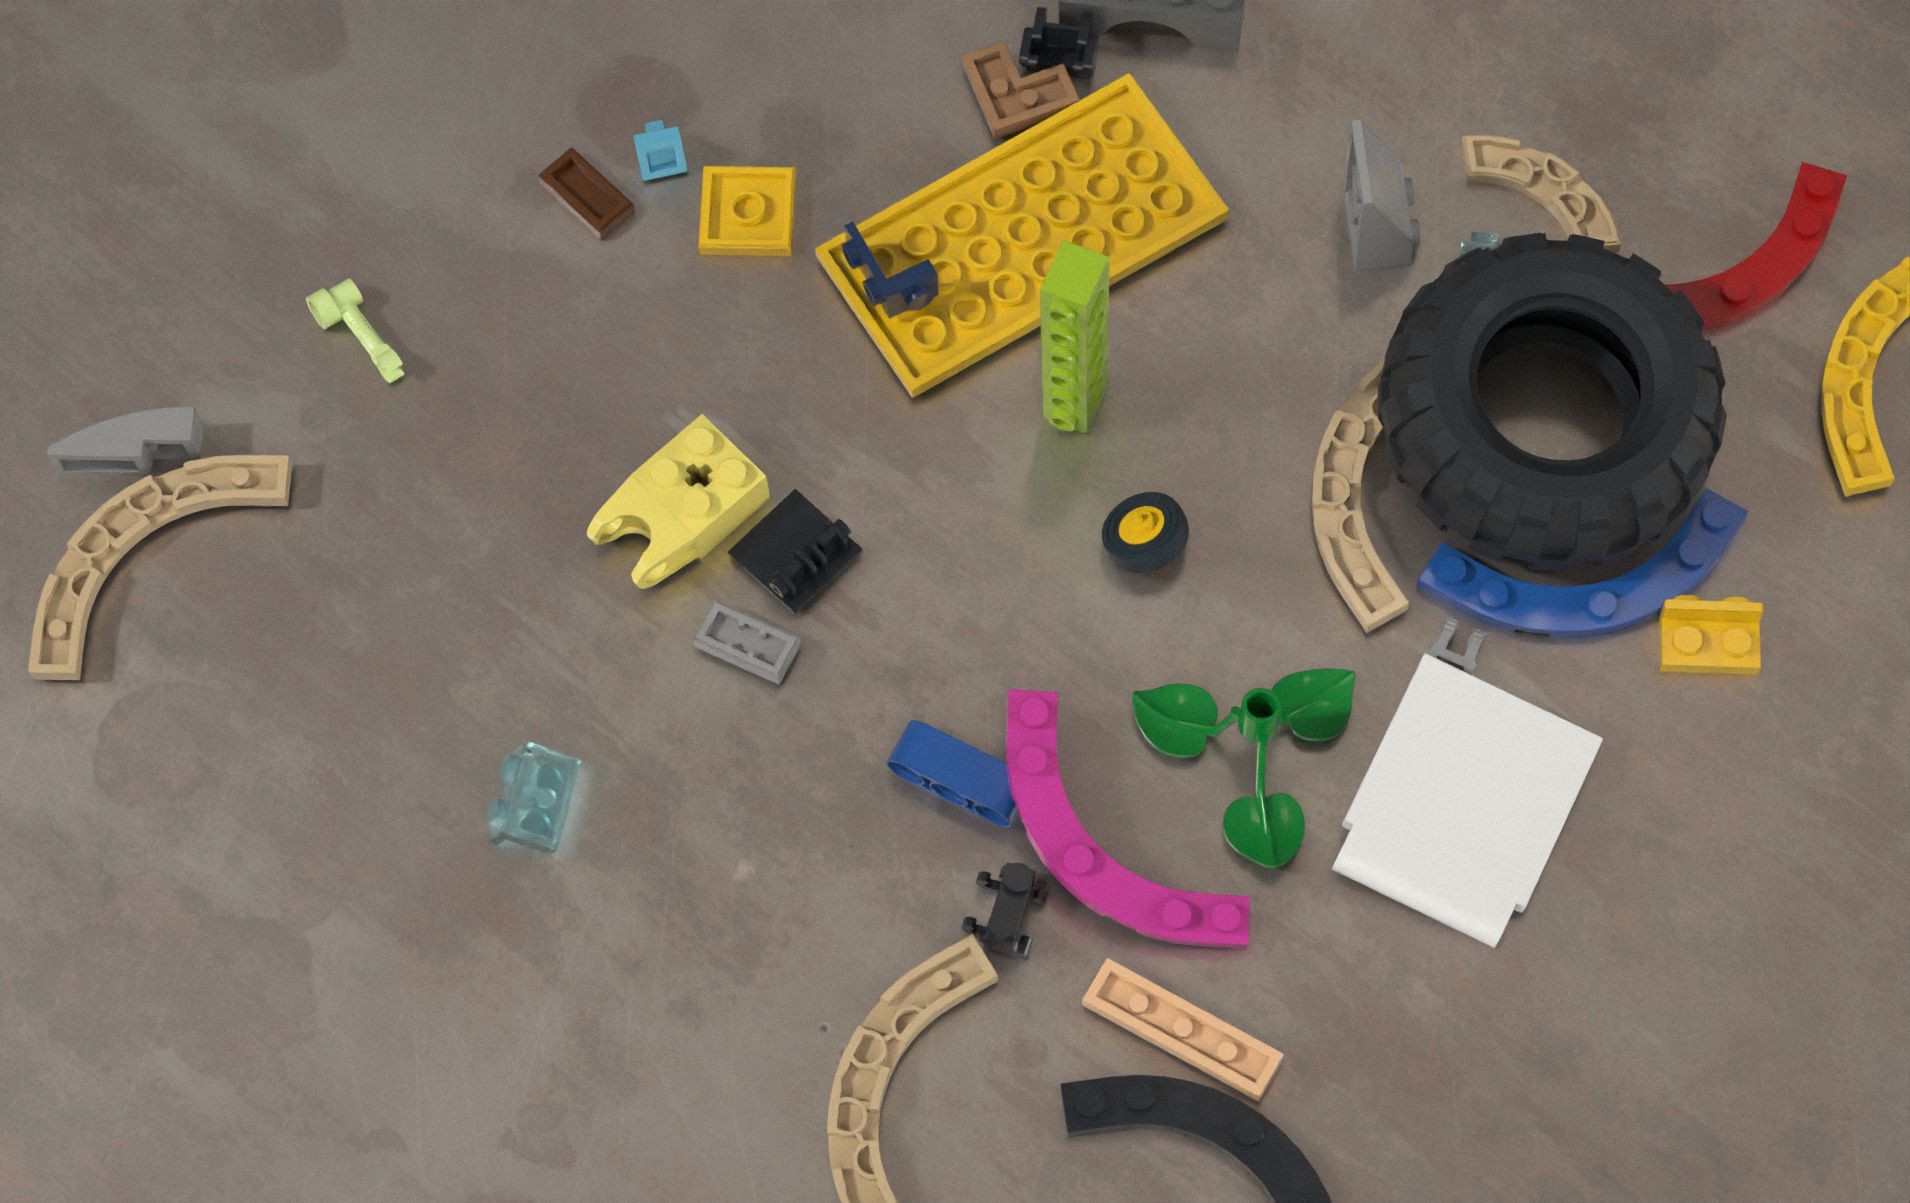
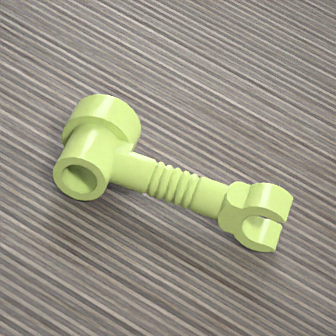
M348 278L329 290L321 288L306 297V302L312 315L323 329H327L341 320L342 322L345 321L370 354L373 363L387 383L390 384L405 375L399 367L403 365L400 357L388 344L383 342L357 308V305L363 303V298L351 279Z

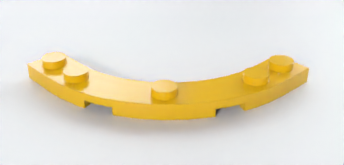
M1910 255L1904 258L1900 265L1888 271L1880 279L1872 281L1857 297L1844 316L1834 336L1825 363L1821 385L1823 429L1845 497L1889 487L1895 479L1874 419L1872 377L1877 359L1892 333L1910 316Z

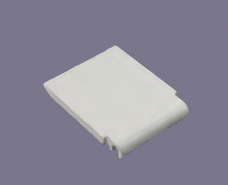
M1424 653L1341 825L1350 831L1331 870L1495 948L1513 910L1522 913L1526 908L1604 738Z

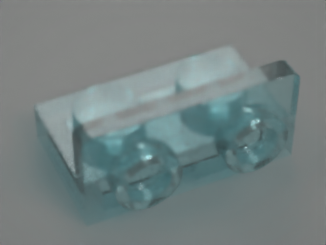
M528 741L513 751V753L508 752L499 772V780L504 781L500 798L496 797L487 815L486 824L492 827L488 841L498 845L504 840H509L550 855L555 853L560 843L581 760Z

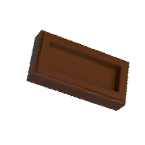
M572 147L538 175L540 184L600 240H603L635 212L634 204Z

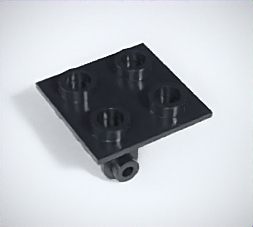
M794 489L728 551V554L791 612L796 614L863 549L848 536L851 530L842 520L837 519L833 523L798 490Z

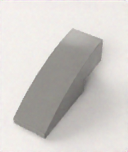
M194 406L163 407L132 412L101 421L70 434L48 446L47 456L58 475L149 476L152 475L153 459H200L204 425Z

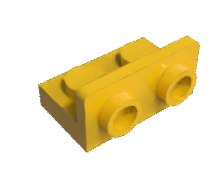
M1679 595L1673 599L1665 600L1659 616L1660 671L1758 675L1761 669L1760 620L1763 615V603L1750 602L1748 598L1740 596L1727 597L1721 601L1701 600L1700 597L1695 595Z

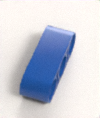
M916 720L909 722L886 762L887 767L902 779L993 824L1010 828L1018 815V809L1011 796L1006 763L928 724Z

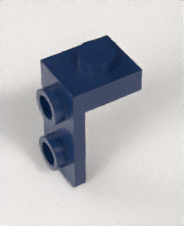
M852 221L844 225L846 242L841 244L843 254L853 270L858 267L866 278V280L862 281L867 297L874 307L881 304L889 319L909 309L912 311L919 310L927 306L934 297L939 295L937 272L929 259L886 279L854 222Z

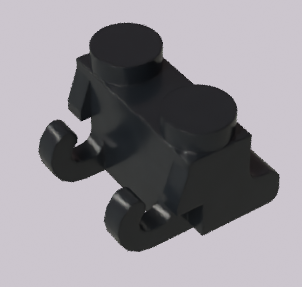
M1037 7L1033 28H1024L1019 53V64L1033 73L1064 64L1066 71L1076 78L1085 79L1094 75L1098 53V36L1089 35L1092 27V14L1083 12L1080 26L1046 22L1047 8Z
M1007 862L1006 865L1002 866L999 878H1002V881L993 880L990 878L991 873L980 871L976 884L987 891L997 893L987 927L976 924V918L965 917L961 929L970 935L973 934L975 937H978L980 942L990 944V950L1027 960L1033 938L1021 935L1019 943L1016 942L1015 938L1029 893H1034L1033 901L1043 904L1050 884L1035 877L1036 871L1022 863L1012 864Z

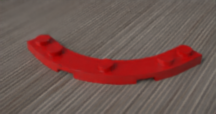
M1802 162L1785 214L1775 231L1760 248L1739 264L1722 273L1688 283L1665 284L1673 293L1681 290L1687 296L1705 323L1702 331L1735 322L1764 308L1787 290V287L1801 275L1805 268L1811 265L1824 244L1834 219L1847 175Z

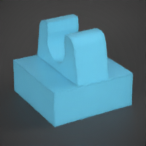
M663 120L644 123L646 133L633 135L643 181L688 172L678 126L664 129Z

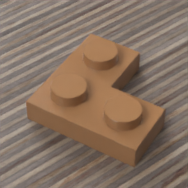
M1004 41L962 55V66L994 139L1037 125L1080 101L1064 64L1020 78Z

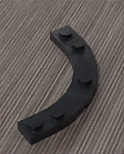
M1153 1075L1112 1076L1061 1083V1095L1068 1138L1134 1129L1159 1130L1182 1136L1188 1134L1212 1144V1148L1232 1159L1247 1173L1250 1172L1268 1193V1198L1272 1203H1332L1317 1172L1288 1136L1261 1113L1219 1090L1188 1080Z

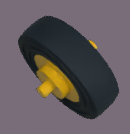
M1159 492L1140 493L1125 499L1109 513L1102 528L1103 545L1110 559L1119 568L1130 573H1148L1168 565L1182 552L1189 537L1188 521L1182 508L1172 497Z

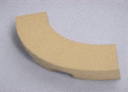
M1462 135L1461 148L1467 184H1494L1519 191L1544 206L1559 222L1567 238L1571 234L1599 239L1605 241L1604 249L1611 252L1620 251L1621 240L1618 228L1608 206L1601 195L1596 194L1579 176L1580 172L1569 163L1551 152L1545 154L1534 148L1521 145V141L1517 139L1492 135Z

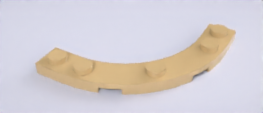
M1385 359L1358 381L1357 387L1346 398L1342 406L1334 412L1324 432L1317 453L1312 483L1313 524L1320 554L1331 579L1366 633L1408 610L1409 606L1408 600L1388 573L1372 546L1360 506V487L1367 458L1377 438L1384 430V427L1378 420V386Z
M225 455L184 462V467L169 471L155 478H152L151 475L144 477L120 491L98 508L69 539L66 544L68 546L66 553L58 563L54 573H49L37 605L28 666V674L32 680H80L85 634L94 600L103 582L119 560L135 544L151 532L182 516L205 509L223 506H288L292 461L289 455Z
M973 934L922 962L889 987L863 1023L857 1026L843 1052L833 1081L827 1120L829 1159L840 1203H898L889 1186L880 1155L879 1123L884 1094L899 1059L910 1043L927 1025L953 1006L998 981L996 971Z

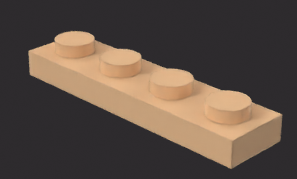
M1106 958L1082 999V1005L1258 1102L1283 1060L1284 1054L1109 958Z

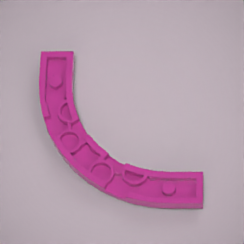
M1009 689L1007 693L1005 749L1010 792L1027 830L1026 835L1030 843L1055 878L1079 901L1102 917L1106 915L1122 925L1135 929L1136 933L1145 937L1190 946L1246 949L1249 945L1250 896L1195 893L1161 886L1129 871L1112 859L1095 843L1075 815L1060 777L1057 760L1058 692Z

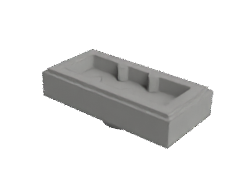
M716 600L713 601L692 639L694 647L780 685L801 646L799 637Z

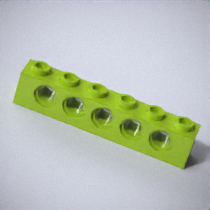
M1063 240L1040 288L1043 418L1048 419L1053 426L1061 430L1074 431L1075 429L1087 434L1108 388L1109 256Z

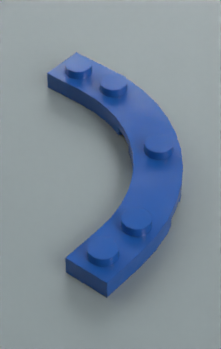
M1706 488L1682 527L1659 553L1630 572L1613 579L1580 586H1548L1520 581L1500 574L1442 542L1418 578L1416 587L1482 623L1505 631L1515 632V629L1532 633L1549 634V638H1584L1605 635L1650 620L1662 610L1665 600L1673 599L1679 595L1690 594L1710 574L1746 520L1749 511Z

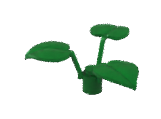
M1324 668L1292 673L1280 679L1273 686L1272 690L1255 688L1248 691L1242 699L1241 708L1237 706L1232 707L1230 714L1216 726H1214L1218 717L1216 702L1207 691L1195 685L1178 683L1168 684L1151 690L1134 691L1132 707L1136 723L1146 740L1158 751L1168 756L1189 758L1201 754L1206 745L1207 735L1216 737L1235 721L1238 722L1239 731L1246 739L1257 742L1256 798L1249 796L1240 797L1229 805L1224 813L1223 832L1229 845L1240 855L1263 867L1279 868L1289 862L1297 853L1304 835L1305 820L1300 805L1292 796L1285 793H1277L1267 797L1265 795L1268 740L1274 736L1278 725L1284 726L1288 723L1296 736L1308 741H1325L1339 735L1346 727L1350 718L1355 672L1344 669Z

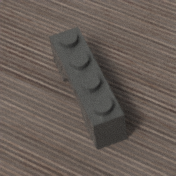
M1058 0L1059 24L1080 26L1082 13H1091L1092 27L1089 33L1104 35L1109 28L1120 23L1148 21L1163 24L1181 32L1189 39L1193 46L1231 51L1239 50L1245 0Z

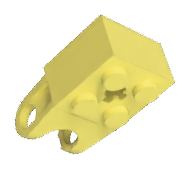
M701 414L628 477L594 516L588 527L587 536L596 545H602L630 533L641 534L650 539L648 548L643 552L631 573L633 582L640 589H646L658 584L697 557L701 560L771 499L767 477L715 425Z

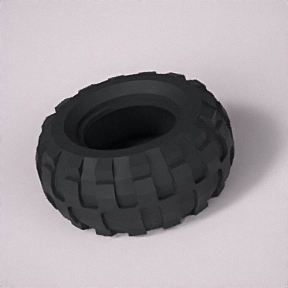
M1540 232L1504 238L1501 246L1494 250H1490L1489 247L1483 250L1481 247L1472 249L1446 264L1443 272L1436 280L1421 286L1404 309L1384 357V366L1378 386V420L1385 430L1387 443L1385 453L1397 480L1401 484L1406 483L1407 487L1412 488L1418 498L1416 507L1439 530L1446 532L1451 528L1469 540L1471 543L1468 548L1469 550L1496 562H1500L1501 558L1506 556L1527 561V567H1530V570L1567 571L1569 566L1575 563L1586 562L1588 564L1592 562L1593 566H1602L1630 556L1636 547L1647 540L1658 539L1682 517L1708 478L1713 461L1722 445L1727 418L1726 411L1722 405V390L1726 381L1716 346H1711V341H1705L1702 336V328L1705 324L1702 317L1681 290L1673 293L1659 280L1661 271L1634 253L1628 259L1604 249L1605 241L1577 234L1569 235L1567 241L1547 240L1546 234H1541ZM1534 345L1551 346L1577 354L1593 364L1613 387L1622 413L1621 438L1601 453L1575 460H1552L1521 450L1498 432L1487 417L1479 397L1477 374L1491 360L1505 352L1520 347Z

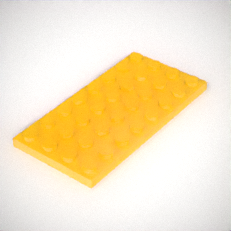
M1128 73L856 225L886 279L927 259L930 260L937 272L939 295L934 297L927 306L915 311L909 309L890 319L881 304L874 307L864 290L862 281L866 280L862 271L859 267L853 270L843 254L841 244L846 242L845 232L815 248L821 265L906 390L914 398L1041 326L1040 288L1063 240L1109 256V286L1229 219V209L1139 85Z

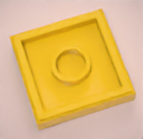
M704 166L698 246L700 255L792 256L796 190L795 167Z

